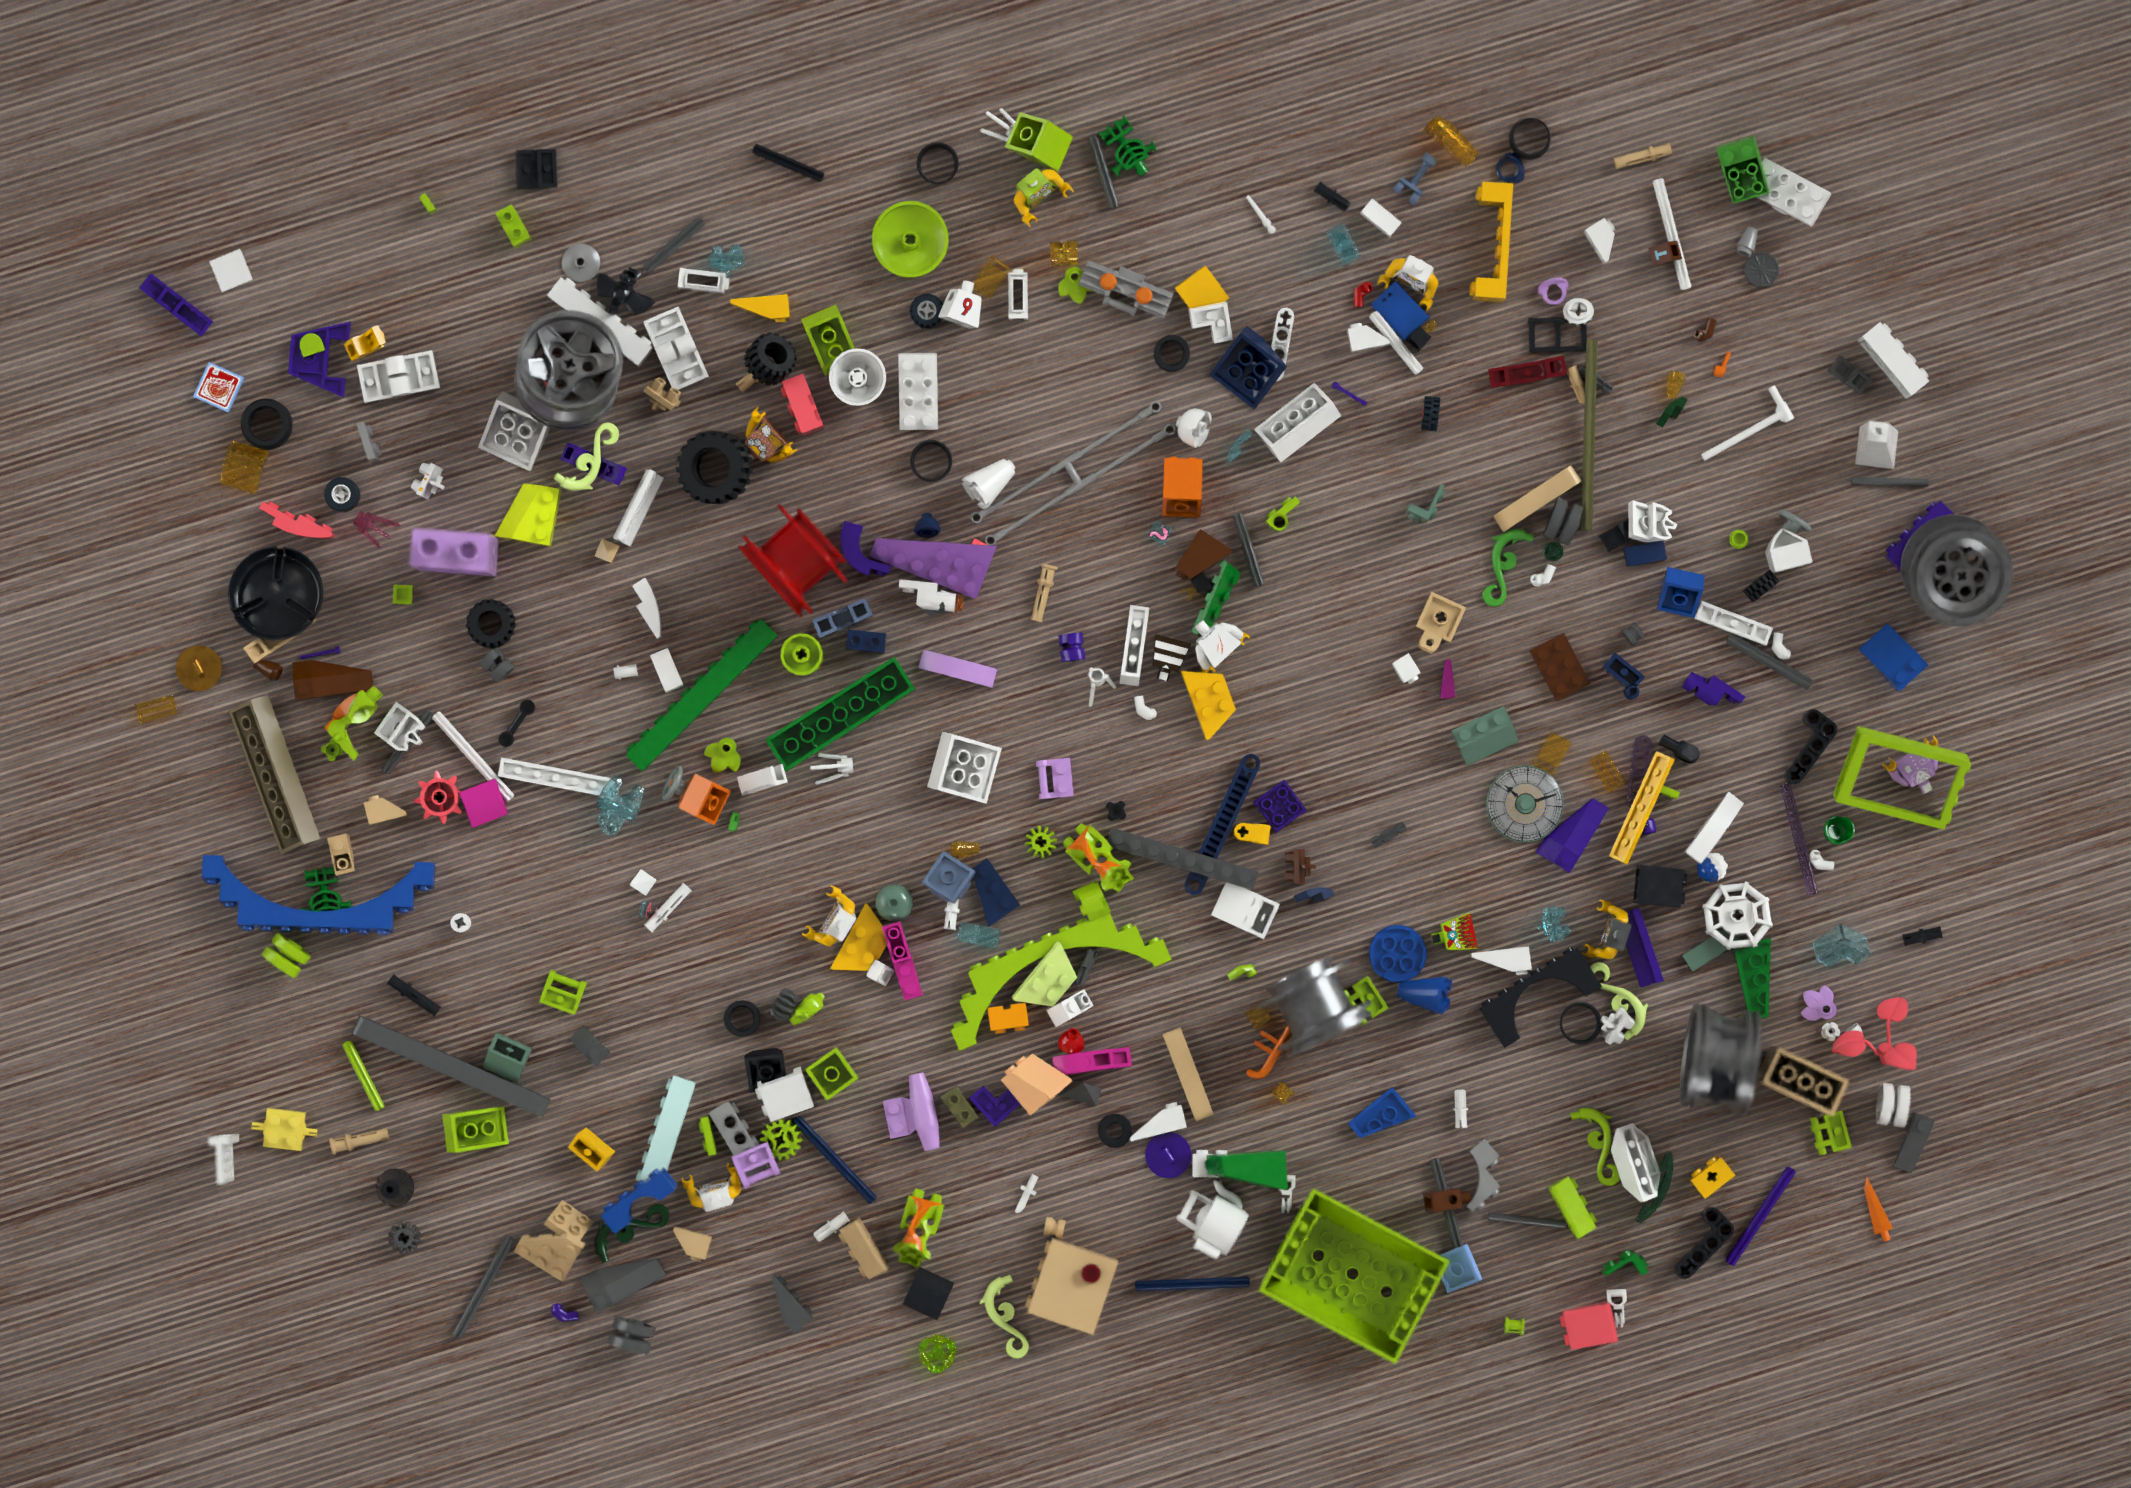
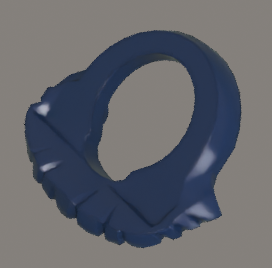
M1506 153L1505 157L1500 159L1496 165L1498 177L1505 182L1512 181L1517 184L1525 177L1522 160L1516 153ZM1505 162L1515 163L1517 166V172L1511 177H1504L1500 172V168Z

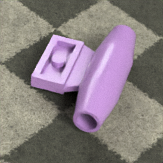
M924 1073L910 1075V1099L899 1097L883 1101L890 1139L907 1136L917 1130L924 1151L940 1148L939 1123L929 1084Z

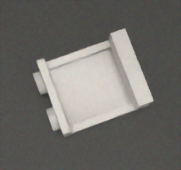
M801 1066L794 1068V1073L764 1084L761 1081L757 1082L756 1095L758 1100H763L764 1105L761 1107L764 1116H769L770 1122L814 1107L813 1098Z

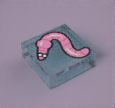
M1156 520L1147 537L1164 546L1173 528Z

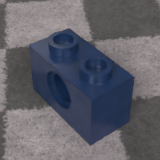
M848 630L846 649L885 653L887 634Z

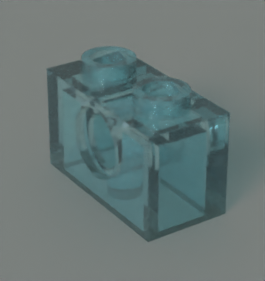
M1344 223L1326 231L1325 235L1343 268L1361 258Z

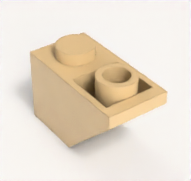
M349 834L327 838L335 875L355 871Z

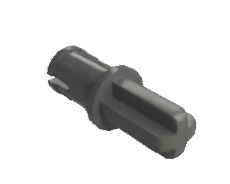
M1087 948L1082 963H1079L1081 966L1074 981L1076 984L1084 986L1090 970H1093L1092 967L1099 954L1098 951Z

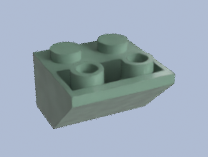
M496 1033L482 1068L518 1083L533 1048L505 1035Z

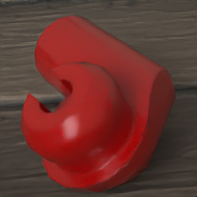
M1363 282L1355 288V308L1363 307V297L1373 290L1371 282Z

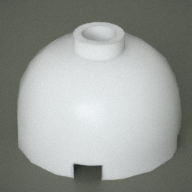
M1194 408L1179 416L1176 426L1178 427V435L1184 443L1195 448L1203 444L1209 433V429H1206L1207 423L1211 424L1212 420L1210 412Z

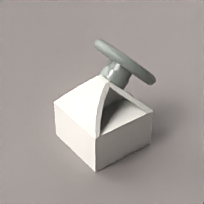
M1782 509L1779 510L1778 515L1787 522L1774 535L1765 551L1769 569L1773 573L1813 563L1808 541L1796 535L1798 529L1810 532L1812 530L1811 526L1792 513Z

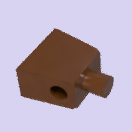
M1458 1188L1423 1192L1426 1212L1462 1208V1203L1471 1201L1470 1192H1460Z

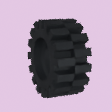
M1768 570L1746 587L1743 592L1753 603L1780 581L1771 570Z

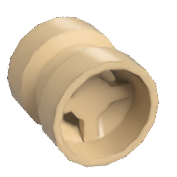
M1047 1217L1043 1235H1055L1056 1238L1062 1239L1066 1220L1060 1219L1056 1221L1052 1217Z

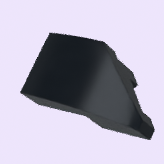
M1711 1069L1712 1101L1715 1103L1733 1098L1731 1079L1718 1070Z

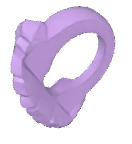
M1556 277L1541 282L1538 285L1537 293L1548 304L1556 305L1565 299L1566 289H1568L1569 285L1565 278ZM1552 284H1557L1562 290V296L1556 301H1551L1547 297L1548 287Z

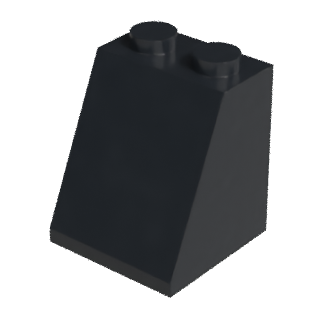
M1637 865L1633 903L1681 908V904L1685 903V893H1682L1683 885L1687 883V874L1684 873V869Z

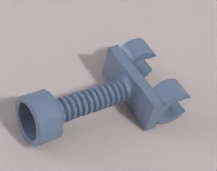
M1427 152L1422 157V166L1412 180L1408 182L1401 177L1393 189L1397 194L1401 192L1404 186L1414 191L1409 199V202L1413 205L1423 194L1416 187L1417 183H1419V180L1422 179L1429 167H1435L1438 163V160Z

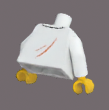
M1203 620L1199 622L1195 629L1201 636L1196 640L1195 650L1201 671L1207 673L1209 670H1212L1215 673L1214 668L1240 644L1245 645L1243 639L1245 637L1250 639V636L1235 625L1223 622L1220 624L1215 623L1209 627Z

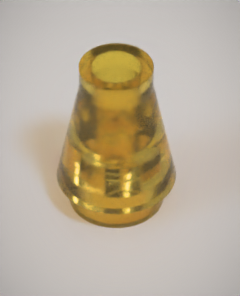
M1674 370L1670 371L1667 377L1666 397L1677 399V395L1686 380L1685 373Z
M955 840V842L950 844L951 856L960 859L973 854H979L978 842Z

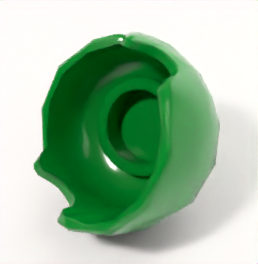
M1834 816L1825 822L1823 831L1825 838L1831 844L1843 845L1853 838L1855 828L1853 822L1848 817Z

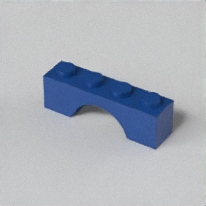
M664 1167L660 1170L654 1169L648 1174V1179L645 1181L639 1180L633 1185V1190L630 1192L624 1191L618 1196V1201L614 1204L611 1201L603 1207L604 1211L601 1217L614 1234L631 1222V1205L636 1199L649 1196L661 1201L677 1188V1183Z

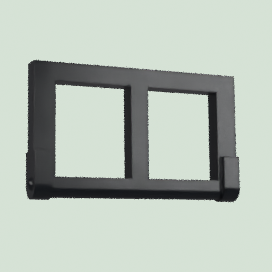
M1564 317L1528 318L1529 352L1586 351L1587 324H1580L1581 346H1561L1560 323L1569 322ZM1535 323H1555V347H1535Z

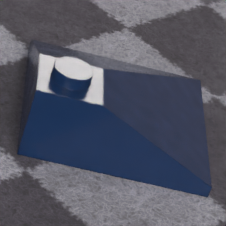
M1246 326L1209 375L1255 410L1286 369L1287 365L1260 335Z

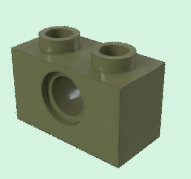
M957 1085L941 1096L962 1128L979 1117Z

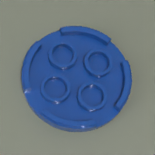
M1392 925L1382 929L1374 936L1369 947V960L1372 968L1381 978L1390 982L1411 980L1420 973L1426 962L1427 951L1423 939L1415 930L1404 925Z

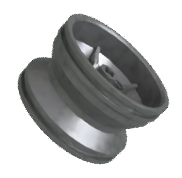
M573 310L553 312L534 322L525 332L520 342L514 377L517 398L524 410L537 422L557 430H578L591 426L602 419L615 401L623 363L621 347L613 331L598 318ZM591 346L595 348L598 353H590ZM542 347L545 358L534 359L536 353ZM554 353H558V354H560L562 357H560V358H555V357L553 356V354H554ZM590 367L592 371L586 372L583 368ZM605 373L601 385L597 388L592 379ZM536 379L548 382L546 392L538 385ZM562 384L565 388L558 389L556 385ZM569 393H572L579 400L567 401L564 398Z

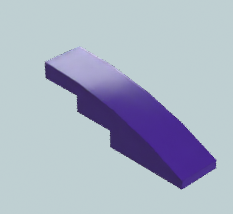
M150 273L139 286V289L201 337L213 323L211 319Z

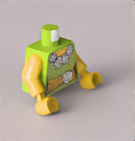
M1036 168L1017 183L1014 203L1020 214L1023 215L1022 221L1031 227L1029 224L1031 219L1037 222V218L1029 213L1033 207L1056 190L1057 187H1059L1064 197H1068L1065 193L1066 190L1070 189L1072 192L1074 190L1054 170L1046 169L1041 171L1039 168Z

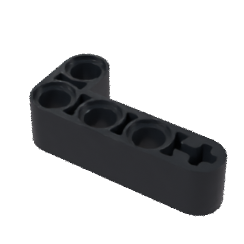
M1816 709L1808 710L1803 715L1804 724L1812 729L1814 733L1784 773V779L1789 784H1798L1804 779L1838 731L1837 725ZM1810 713H1814L1817 716V721L1814 724L1808 721ZM1826 724L1832 727L1830 735L1825 734L1823 731V727ZM1814 740L1820 741L1821 748L1819 750L1812 748ZM1803 755H1807L1810 759L1807 766L1801 764L1800 759ZM1798 767L1804 769V771L1799 770L1796 774L1798 779H1790V772H1795Z
M1706 1207L1702 1211V1219L1711 1230L1675 1265V1274L1682 1279L1690 1278L1734 1234L1733 1224L1715 1207ZM1710 1210H1714L1716 1213V1218L1713 1221H1709L1706 1216ZM1723 1224H1728L1729 1232L1725 1235L1721 1234L1720 1227ZM1709 1238H1715L1716 1245L1713 1248L1707 1247L1706 1242ZM1696 1251L1702 1253V1259L1698 1262L1693 1260V1254ZM1689 1259V1261L1693 1263L1695 1266L1692 1267L1691 1265H1689L1686 1269L1688 1273L1680 1274V1267H1686L1689 1264L1686 1260Z

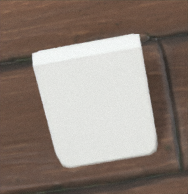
M874 960L866 976L886 986L894 973V969L878 960Z

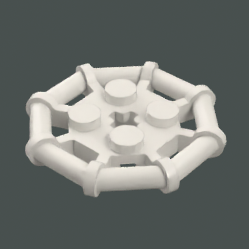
M1746 881L1739 884L1718 885L1717 890L1702 906L1705 915L1706 934L1711 935L1724 945L1726 950L1757 947L1761 938L1773 926L1770 916L1769 898L1763 896ZM1742 891V894L1740 896L1730 897L1727 893ZM1746 892L1758 900V902L1755 904L1750 902L1745 897ZM1723 895L1725 898L1723 904L1720 907L1714 906ZM1759 906L1762 907L1763 920L1759 919L1757 915V907ZM1712 911L1718 913L1719 923L1716 925L1713 924ZM1735 911H1739V914H1743V917H1741L1740 920H1736V918H1733L1732 915L1735 914ZM1755 924L1762 925L1753 936L1750 931ZM1723 928L1725 932L1729 933V940L1719 933L1717 929ZM1746 934L1748 937L1747 940L1733 941L1735 935Z

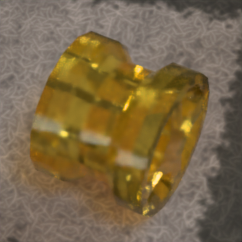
M1281 1081L1278 1084V1088L1271 1092L1284 1105L1287 1104L1288 1098L1293 1097L1295 1094Z

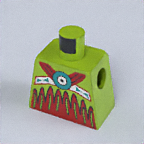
M1470 913L1441 923L1442 932L1431 934L1433 945L1444 943L1446 950L1478 949Z

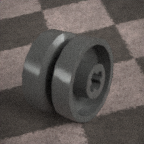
M1558 497L1549 516L1543 536L1553 539L1558 531L1561 530L1558 538L1559 542L1569 545L1579 526L1584 506L1574 503L1571 505L1568 513H1566L1568 501Z
M615 1317L612 1327L617 1331L623 1332V1334L611 1333L608 1344L636 1353L649 1354L651 1344L641 1339V1337L652 1338L656 1328L639 1320Z

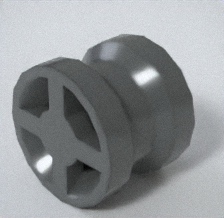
M1635 622L1631 624L1630 628L1622 630L1623 635L1632 646L1636 644L1637 640L1645 638L1644 633Z

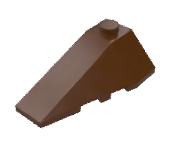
M315 660L293 662L295 700L298 701L355 693L361 690L368 691L374 686L371 670Z

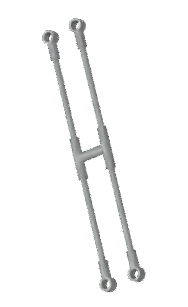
M1158 401L1152 402L1148 408L1138 413V416L1083 450H1078L1028 484L994 505H990L987 509L974 512L971 515V520L973 523L978 524L999 506L1064 468L1075 483L1064 490V493L1009 527L993 535L986 536L985 543L987 545H995L996 541L1008 535V532L1066 496L1069 497L1121 462L1152 443H1157L1166 436H1172L1175 433V426L1167 424L1163 430L1153 435L1150 440L1082 480L1072 466L1074 461L1083 457L1082 455L1140 419L1143 420L1153 413H1158L1161 410V404ZM1158 404L1159 409L1156 411L1153 410L1152 405ZM1171 426L1173 432L1167 433L1166 428ZM975 514L980 516L979 521L973 520ZM989 537L994 538L993 544L987 542Z

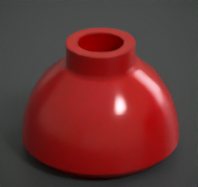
M1070 1028L1061 1034L1058 1046L1063 1052L1068 1054L1080 1053L1084 1049V1039L1077 1029Z

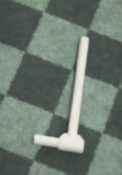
M1775 385L1768 390L1777 404L1776 413L1701 454L1704 461L1778 420L1786 423L1794 419L1787 403L1783 401Z

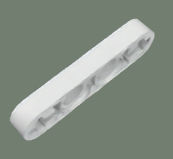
M1282 308L1278 311L1271 345L1273 351L1281 349L1284 352V357L1281 360L1285 364L1294 321V313L1289 308ZM1284 312H1288V316H1291V319L1286 321V326L1290 325L1289 329L1278 327V323L1281 325L1283 323V318L1280 317V314L1283 315ZM1280 330H1284L1288 334L1287 339L1284 341L1277 339V332ZM1284 371L1276 382L1280 381L1283 378Z

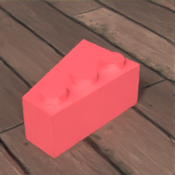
M804 374L782 381L783 386L780 389L783 397H788L790 404L787 407L790 415H795L797 420L794 423L797 433H802L804 437L824 429Z

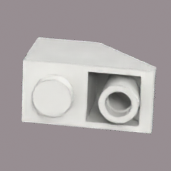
M1085 989L1046 1011L1055 1027L1094 1005Z

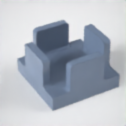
M943 851L923 879L922 884L928 887L933 895L944 902L950 901L954 904L957 899L961 900L970 888V881L975 875V871Z

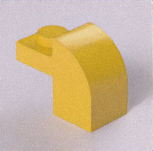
M377 325L364 334L351 338L344 346L351 361H354L384 347L386 341L383 332Z

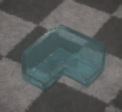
M1839 924L1813 942L1816 961L1829 968L1843 958L1857 965L1871 955L1867 937L1843 924Z

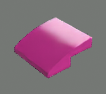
M495 778L459 792L472 828L508 814Z

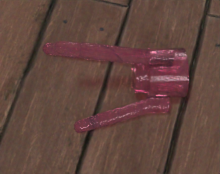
M361 511L353 524L373 544L381 548V545L367 531L371 528L388 539H391V536L374 526L372 519L399 527V523L375 516L370 512L365 514Z

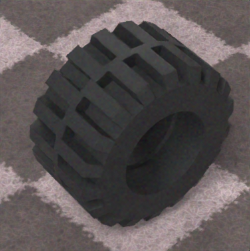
M771 332L766 335L762 334L746 350V355L744 356L746 362L744 364L745 367H748L747 371L753 375L752 378L754 380L758 379L759 383L763 384L765 382L768 386L771 384L777 385L784 381L794 370L797 364V355L794 354L796 350L791 347L792 343L790 341L787 342L784 336L779 337V334L775 333L773 335ZM765 354L771 356L776 364L769 361Z
M494 599L482 600V602H477L469 610L470 613L466 618V628L472 640L479 645L487 648L501 647L514 635L516 619L512 610L504 603ZM489 612L498 614L502 620L500 631L494 635H487L480 628L481 618Z

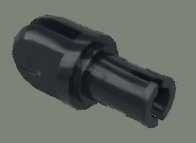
M1664 734L1658 745L1672 751L1674 757L1685 763L1691 764L1699 759L1700 752L1698 748L1684 740L1678 742Z

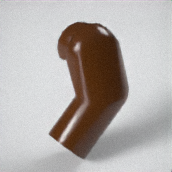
M1707 318L1705 328L1696 330L1693 333V338L1697 342L1710 339L1713 336L1717 320Z

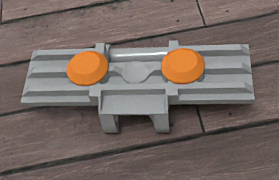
M1090 260L1087 261L1078 284L1104 295L1102 305L1113 306L1130 313V316L1133 317L1138 308L1164 319L1174 294L1144 282L1146 275L1138 274L1123 266L1120 267L1119 271H1116ZM1114 292L1128 296L1135 300V304L1131 306L1109 297L1110 293Z

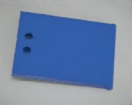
M1396 281L1371 304L1403 341L1430 318Z

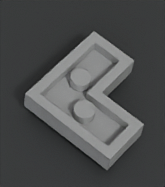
M364 421L357 423L368 460L372 463L380 461L378 457L381 456L378 444L376 445V443L372 442L370 437L373 436L371 426L366 425Z

